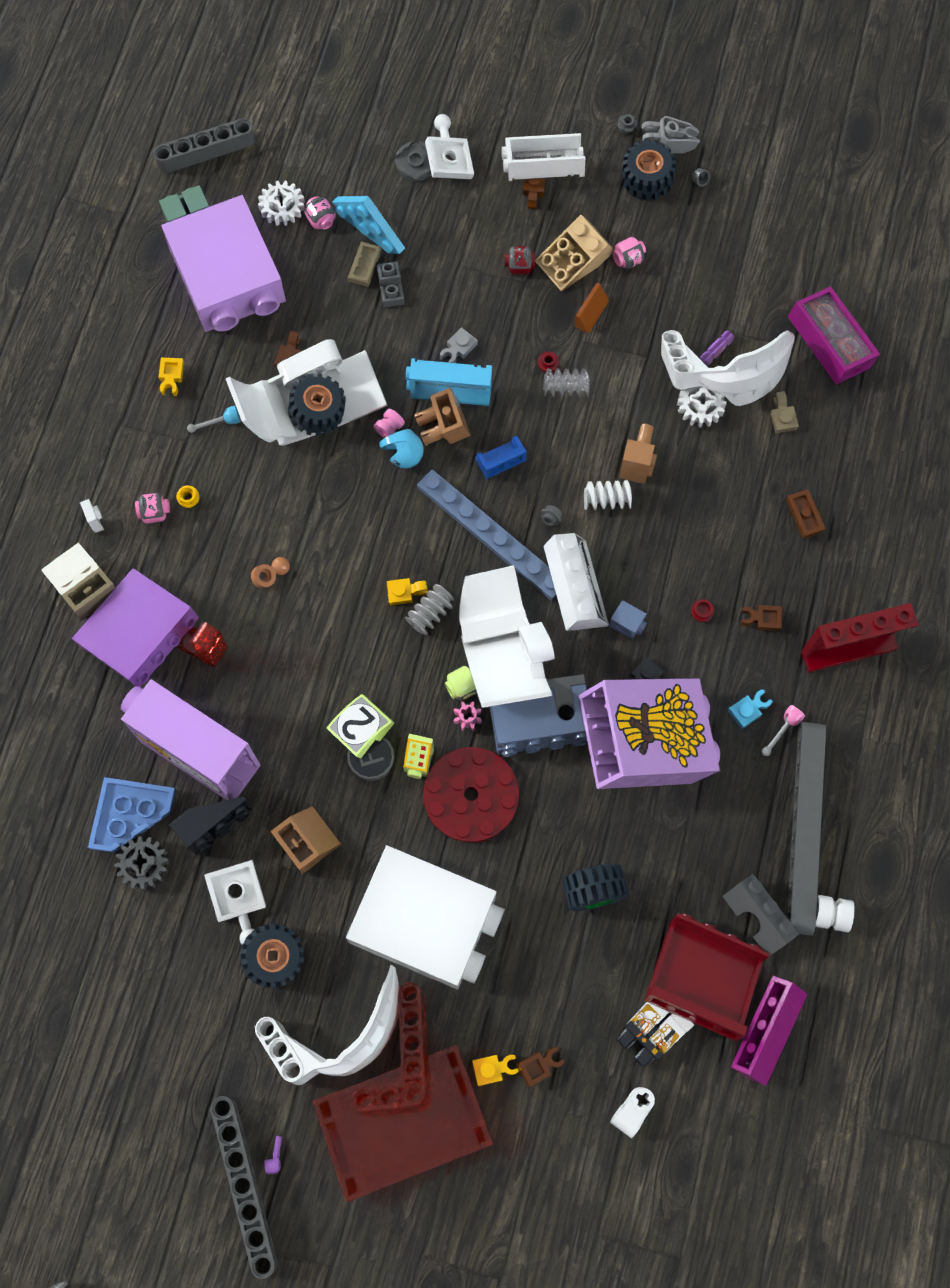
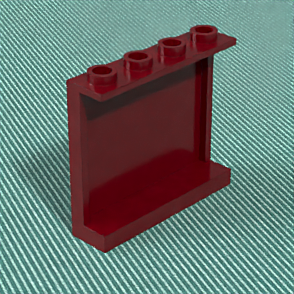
M908 603L818 626L801 651L807 672L811 673L896 651L898 646L894 634L897 631L917 627L919 623L912 604Z
M678 913L670 921L644 1001L737 1042L746 1034L747 1026L744 1023L762 963L769 957V953L763 951L758 945L740 941L733 934H724L713 925L699 923L688 914Z

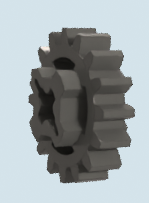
M140 836L137 843L130 839V846L128 848L123 845L121 846V849L124 851L123 854H116V857L120 859V863H116L114 866L117 869H121L117 876L119 878L125 877L122 883L126 886L131 883V888L134 890L137 889L138 885H140L143 891L146 890L147 884L153 888L156 887L154 881L159 880L162 882L161 873H168L164 864L170 863V860L163 858L167 851L165 849L159 850L162 845L159 842L153 845V839L150 837L145 842ZM147 848L153 850L157 857L148 856ZM142 859L147 861V863H144L142 865V868L137 866L138 864L142 863ZM156 868V870L154 871V873H153L151 876H149V874L153 871V869ZM128 870L136 871L137 879L131 877Z

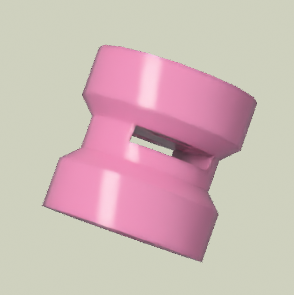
M388 409L383 414L384 418L374 424V428L378 434L386 438L394 434L396 429H400L405 424V421L397 412Z

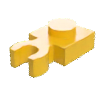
M161 357L159 380L163 381L160 385L162 395L165 396L166 389L172 388L173 396H177L178 388L176 382H182L183 359Z
M497 1055L473 1060L478 1086L502 1081L501 1073L504 1072L509 1075L518 1073V1069L510 1070L507 1067L509 1060L516 1059L515 1055H508L501 1062H498Z

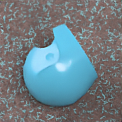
M411 429L396 432L379 443L382 450H397V453L391 457L390 461L400 468L414 467L421 461L424 452L422 441Z

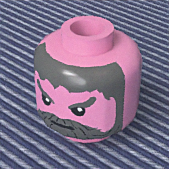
M317 196L311 198L306 203L304 213L313 228L328 229L333 225L336 212L328 199Z
M629 237L615 245V251H613L612 255L618 267L628 270L644 261L646 248L642 241Z
M159 492L142 494L139 500L135 501L137 517L146 524L162 522L166 519V513L170 512L169 500L164 499Z

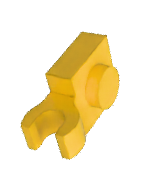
M410 578L387 581L390 606L413 603L412 596L427 595L428 592L426 581H418L414 584L410 583Z

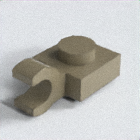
M785 391L776 392V397L773 398L776 409L770 413L775 433L797 430L799 425L794 406L787 407Z

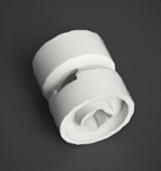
M817 895L815 927L828 929L830 926H833L836 931L850 932L854 919V902L841 898L835 902L832 897Z

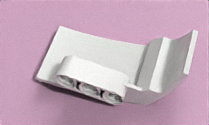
M332 339L322 341L280 362L277 365L279 375L269 380H261L255 384L248 385L231 377L226 378L242 422L263 440L272 442L277 439L279 445L283 446L316 435V433L307 435L306 430L302 432L298 430V425H293L292 418H289L288 414L290 391L293 389L295 382L299 383V379L303 376L307 379L308 374H313L314 377H317L318 374H323L322 377L324 378L330 376L332 377V382L336 380L339 383V388H343V396L346 397L345 410L342 421L337 427L388 406L367 352L364 350L342 360L336 343Z
M514 565L465 576L459 606V622L462 630L461 639L482 708L552 696L545 678L542 662L555 659L553 646L542 622L529 624Z

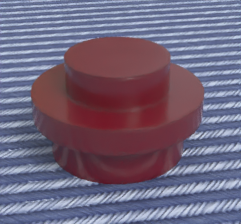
M697 600L691 607V614L695 620L707 622L714 615V606L708 600Z

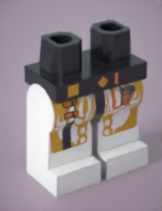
M646 1002L623 1027L624 1031L620 1034L617 1042L625 1050L636 1042L642 1049L634 1059L643 1068L652 1061H657L694 1024L671 1013L658 1026L657 1024L669 1012Z

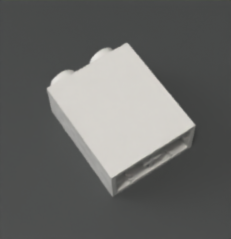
M386 845L346 939L356 947L458 990L462 979L475 984L486 955L474 951L482 932L494 937L505 909L494 905L496 899L495 890Z

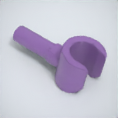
M276 1136L273 1159L265 1160V1172L267 1174L278 1173L281 1169L279 1158L281 1136Z

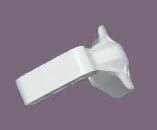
M669 330L662 335L661 356L675 388L685 390L702 386L723 394L732 404L742 406L762 398L778 384L786 370L795 337L793 333L787 330L767 345L755 351L738 355L725 367L708 368L685 345L679 332Z
M390 965L374 1011L359 1038L336 1059H324L290 1037L280 1022L270 1017L261 1018L255 1026L256 1035L281 1076L286 1081L295 1085H302L319 1073L330 1076H347L366 1067L380 1055L393 1033L400 1010V988L396 968ZM270 1025H273V1033L269 1036H266L267 1028ZM286 1045L287 1051L285 1055L279 1057V1049ZM299 1066V1075L292 1078L293 1068Z

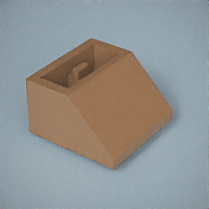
M313 806L290 816L271 830L273 836L302 874L341 845Z

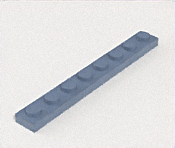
M433 469L417 484V488L509 566L514 565L515 571L548 599L553 601L557 595L550 568Z

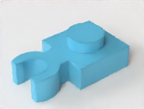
M764 690L758 691L753 700L747 695L728 709V712L741 729L762 715L759 709H766L773 702L771 699L766 703L760 701V696L765 693Z

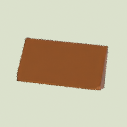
M595 284L576 314L575 327L586 333L592 330L609 303V299L601 284Z

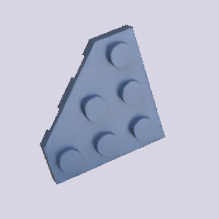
M104 777L88 848L115 853L122 845L128 844L130 839H135L171 814L176 789Z

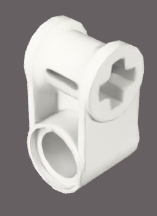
M637 1087L632 1090L625 1102L618 1108L610 1123L630 1138H633L654 1105L655 1098L653 1093L643 1087ZM644 1093H646L647 1095L645 1096V1099L648 1101L647 1104L644 1105L641 1103L638 1106L637 1104L639 1100L636 1098V1096L638 1094L643 1095Z

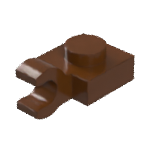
M545 178L524 179L523 195L528 196V208L536 209L537 196L544 197Z
M290 331L287 346L280 345L274 362L275 368H277L280 362L302 352L297 349L301 341L298 332Z

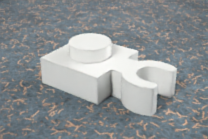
M89 499L80 502L92 530L95 533L104 530L100 523L102 515L98 506L93 507Z

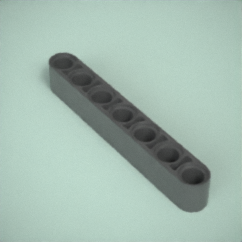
M220 1096L212 1102L211 1114L250 1268L256 1278L265 1279L275 1272L277 1258L237 1104L231 1097ZM222 1101H227L230 1105V1111L225 1116H222L218 1111V1106ZM229 1126H233L237 1131L236 1138L233 1141H228L225 1138V1130ZM235 1152H240L243 1156V1163L240 1167H235L231 1162V1157ZM241 1178H246L250 1182V1189L247 1193H242L238 1189V1182ZM248 1204L254 1205L257 1209L254 1219H248L244 1214L245 1207ZM254 1231H260L264 1236V1241L260 1246L254 1245L251 1241V1235ZM260 1258H267L270 1261L271 1267L268 1272L259 1270L258 1261Z

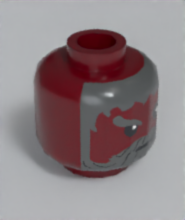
M512 246L509 249V254H505L504 266L509 267L511 274H529L531 269H535V252H532L529 246Z

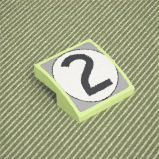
M361 694L334 718L327 729L356 757L362 758L375 740H382L394 722L365 695Z

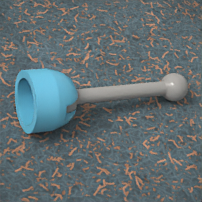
M234 405L225 409L222 417L196 425L189 424L187 430L193 433L196 429L225 421L231 425L240 423L241 419L237 407Z

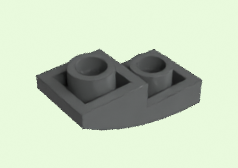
M398 261L377 264L383 308L405 305Z

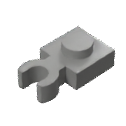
M461 327L447 341L449 348L441 351L440 359L443 360L446 356H450L451 359L448 363H456V357L459 355L464 359L478 344V340Z

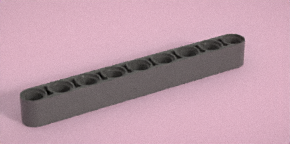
M801 722L797 741L787 919L793 924L799 934L813 936L816 925L826 725Z

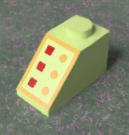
M409 734L403 765L404 772L408 773L407 776L421 779L422 776L427 777L434 752L433 739Z

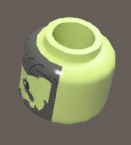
M463 666L447 675L445 686L453 699L457 698L459 701H463L477 694L471 671L467 666Z

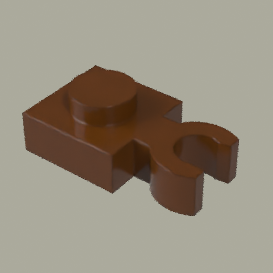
M758 605L757 611L750 607H743L741 609L742 614L750 616V619L741 620L740 625L750 626L752 623H757V630L780 631L782 628V606Z
M557 1047L549 1048L545 1052L544 1057L541 1052H536L516 1064L527 1087H532L551 1076L549 1067H560L564 1064L563 1059L556 1062L552 1060V1054L558 1051Z

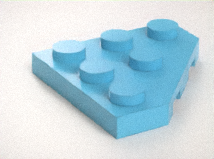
M339 196L332 202L336 207L337 214L357 228L387 253L400 254L405 249L369 196Z

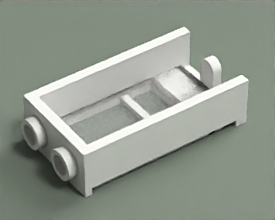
M581 133L505 138V147H502L504 173L508 172L509 181H512V178L564 177L568 175L574 176V174H579V177H585V156H583V147H581Z

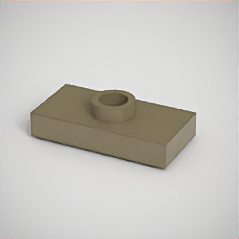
M365 242L360 243L348 275V282L369 287L382 252L380 246Z

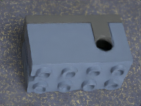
M584 674L547 679L546 681L552 696L489 706L497 755L503 754V757H510L516 755L519 751L536 753L540 751V748L549 747L550 750H557L563 748L566 744H573V746L586 745L587 736L579 695L587 691ZM560 716H566L570 720H562Z

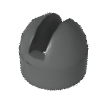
M697 168L692 173V181L694 184L704 187L710 180L709 171Z

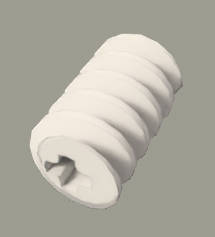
M624 480L622 487L619 481H615L613 487L610 481H606L604 487L601 481H597L595 488L592 481H589L586 488H584L585 510L588 509L589 503L592 504L594 510H596L598 503L601 504L602 509L606 508L607 503H610L612 509L615 508L616 503H619L620 508L623 509L625 502L628 503L631 509L632 495L628 480Z

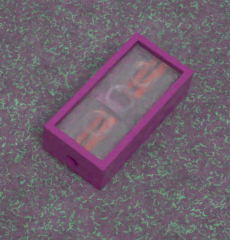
M831 286L797 301L788 315L792 324L836 385L870 369L880 355Z

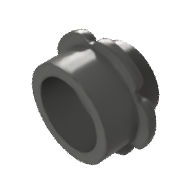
M622 115L618 119V128L622 134L630 135L638 127V121L635 120L633 115Z
M548 505L545 509L541 510V518L546 525L553 526L561 522L562 512L557 507Z

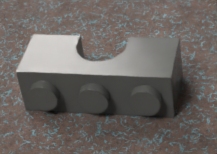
M754 874L722 896L737 917L743 912H751L759 919L761 928L753 938L763 951L769 953V956L799 935L793 924L783 914L778 904L770 897Z

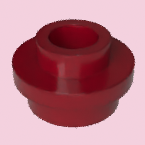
M544 352L538 357V367L544 373H552L559 367V358L553 352ZM545 360H551L552 362L546 363Z

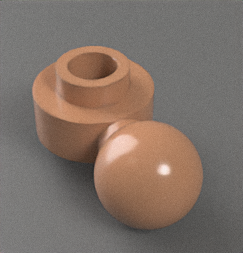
M277 557L273 560L272 566L262 564L255 567L251 573V580L259 588L269 587L275 582L276 574L284 575L289 571L290 563L284 557ZM260 573L264 575L263 581L259 578Z

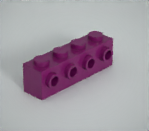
M772 976L731 1068L745 1078L766 1086L808 994L793 982Z

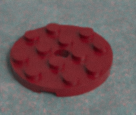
M466 747L447 753L433 765L425 780L423 799L426 813L437 829L453 840L463 843H478L494 838L509 825L518 807L519 788L514 772L500 756L486 749ZM469 788L477 791L478 797L473 801H469L465 798L464 793Z

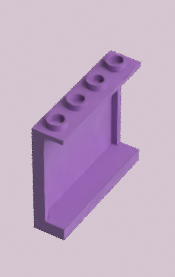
M133 568L72 639L81 649L87 653L90 652L129 680L134 686L141 687L148 681L154 670L164 662L165 657L179 644L188 630L195 625L199 617L189 605Z

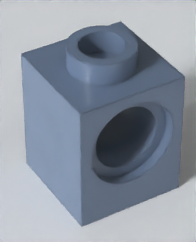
M622 600L610 620L609 627L633 640L636 634H642L647 625L644 622L646 613Z

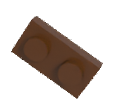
M808 489L786 497L787 504L803 539L825 531L824 523Z

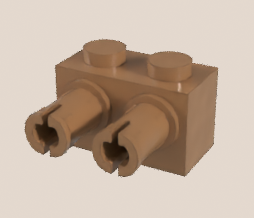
M451 388L431 395L432 407L415 413L419 427L438 419V426L421 432L426 446L443 438L452 444L471 436L459 400Z
M642 424L637 441L628 439L619 478L645 484L647 476H652L657 454H653L655 445L650 444L653 426Z

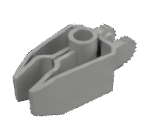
M664 116L660 122L645 121L642 124V131L648 132L643 135V141L652 142L654 140L657 144L661 142L665 144V148L669 147L671 149V153L692 151L700 142L696 138L699 130L692 124L682 120Z

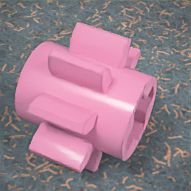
M461 702L460 710L454 709V714L459 716L454 719V724L460 723L461 731H464L465 728H470L474 731L475 723H482V719L477 717L482 713V710H476L474 702L470 705H465L464 702ZM468 713H471L472 717L465 720L464 715L466 716Z

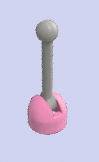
M792 705L787 708L784 714L786 723L770 744L762 749L764 756L771 754V749L790 725L795 726L802 722L805 718L802 711Z

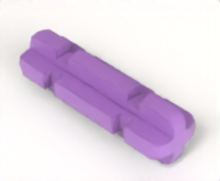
M725 331L721 338H718L707 349L708 351H705L700 356V360L706 366H709L713 359H716L726 349V346L733 342L734 335L729 331Z

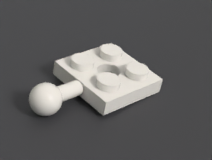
M445 114L438 115L434 120V125L440 131L441 137H427L425 141L432 177L472 179L474 170L467 139L450 138L448 131L451 125L450 118ZM445 155H449L454 160H448Z
M253 859L204 875L218 922L238 916L242 929L240 934L241 944L255 930L251 928L247 913L266 907ZM230 885H240L242 887V895L237 898L232 897L229 894Z

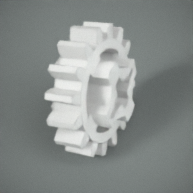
M276 181V186H272L269 183L268 190L262 189L263 195L258 197V206L262 217H267L268 223L274 220L276 226L280 222L287 226V221L289 220L295 223V216L301 218V211L305 210V201L301 189H296L294 183L288 186L287 181H284L283 185Z
M702 386L688 388L684 391L681 390L677 405L680 406L678 413H684L683 420L685 421L689 418L691 420L690 425L697 422L700 428L703 423H706L709 427L712 421L717 423L719 416H723L726 401H723L725 396Z

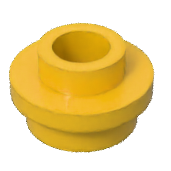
M183 486L177 492L176 498L182 507L191 508L198 503L199 493L192 486ZM187 495H191V496H192L191 499L185 500V497H186Z

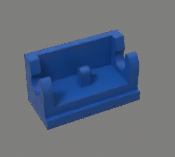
M517 436L512 437L513 439L510 442L482 454L480 452L476 454L475 460L486 479L526 461L527 451Z

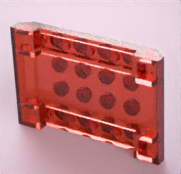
M457 1045L313 1100L346 1203L493 1145Z

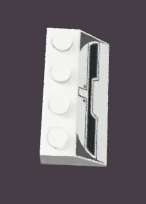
M575 533L553 535L544 545V550L566 631L607 627L609 623L586 541Z

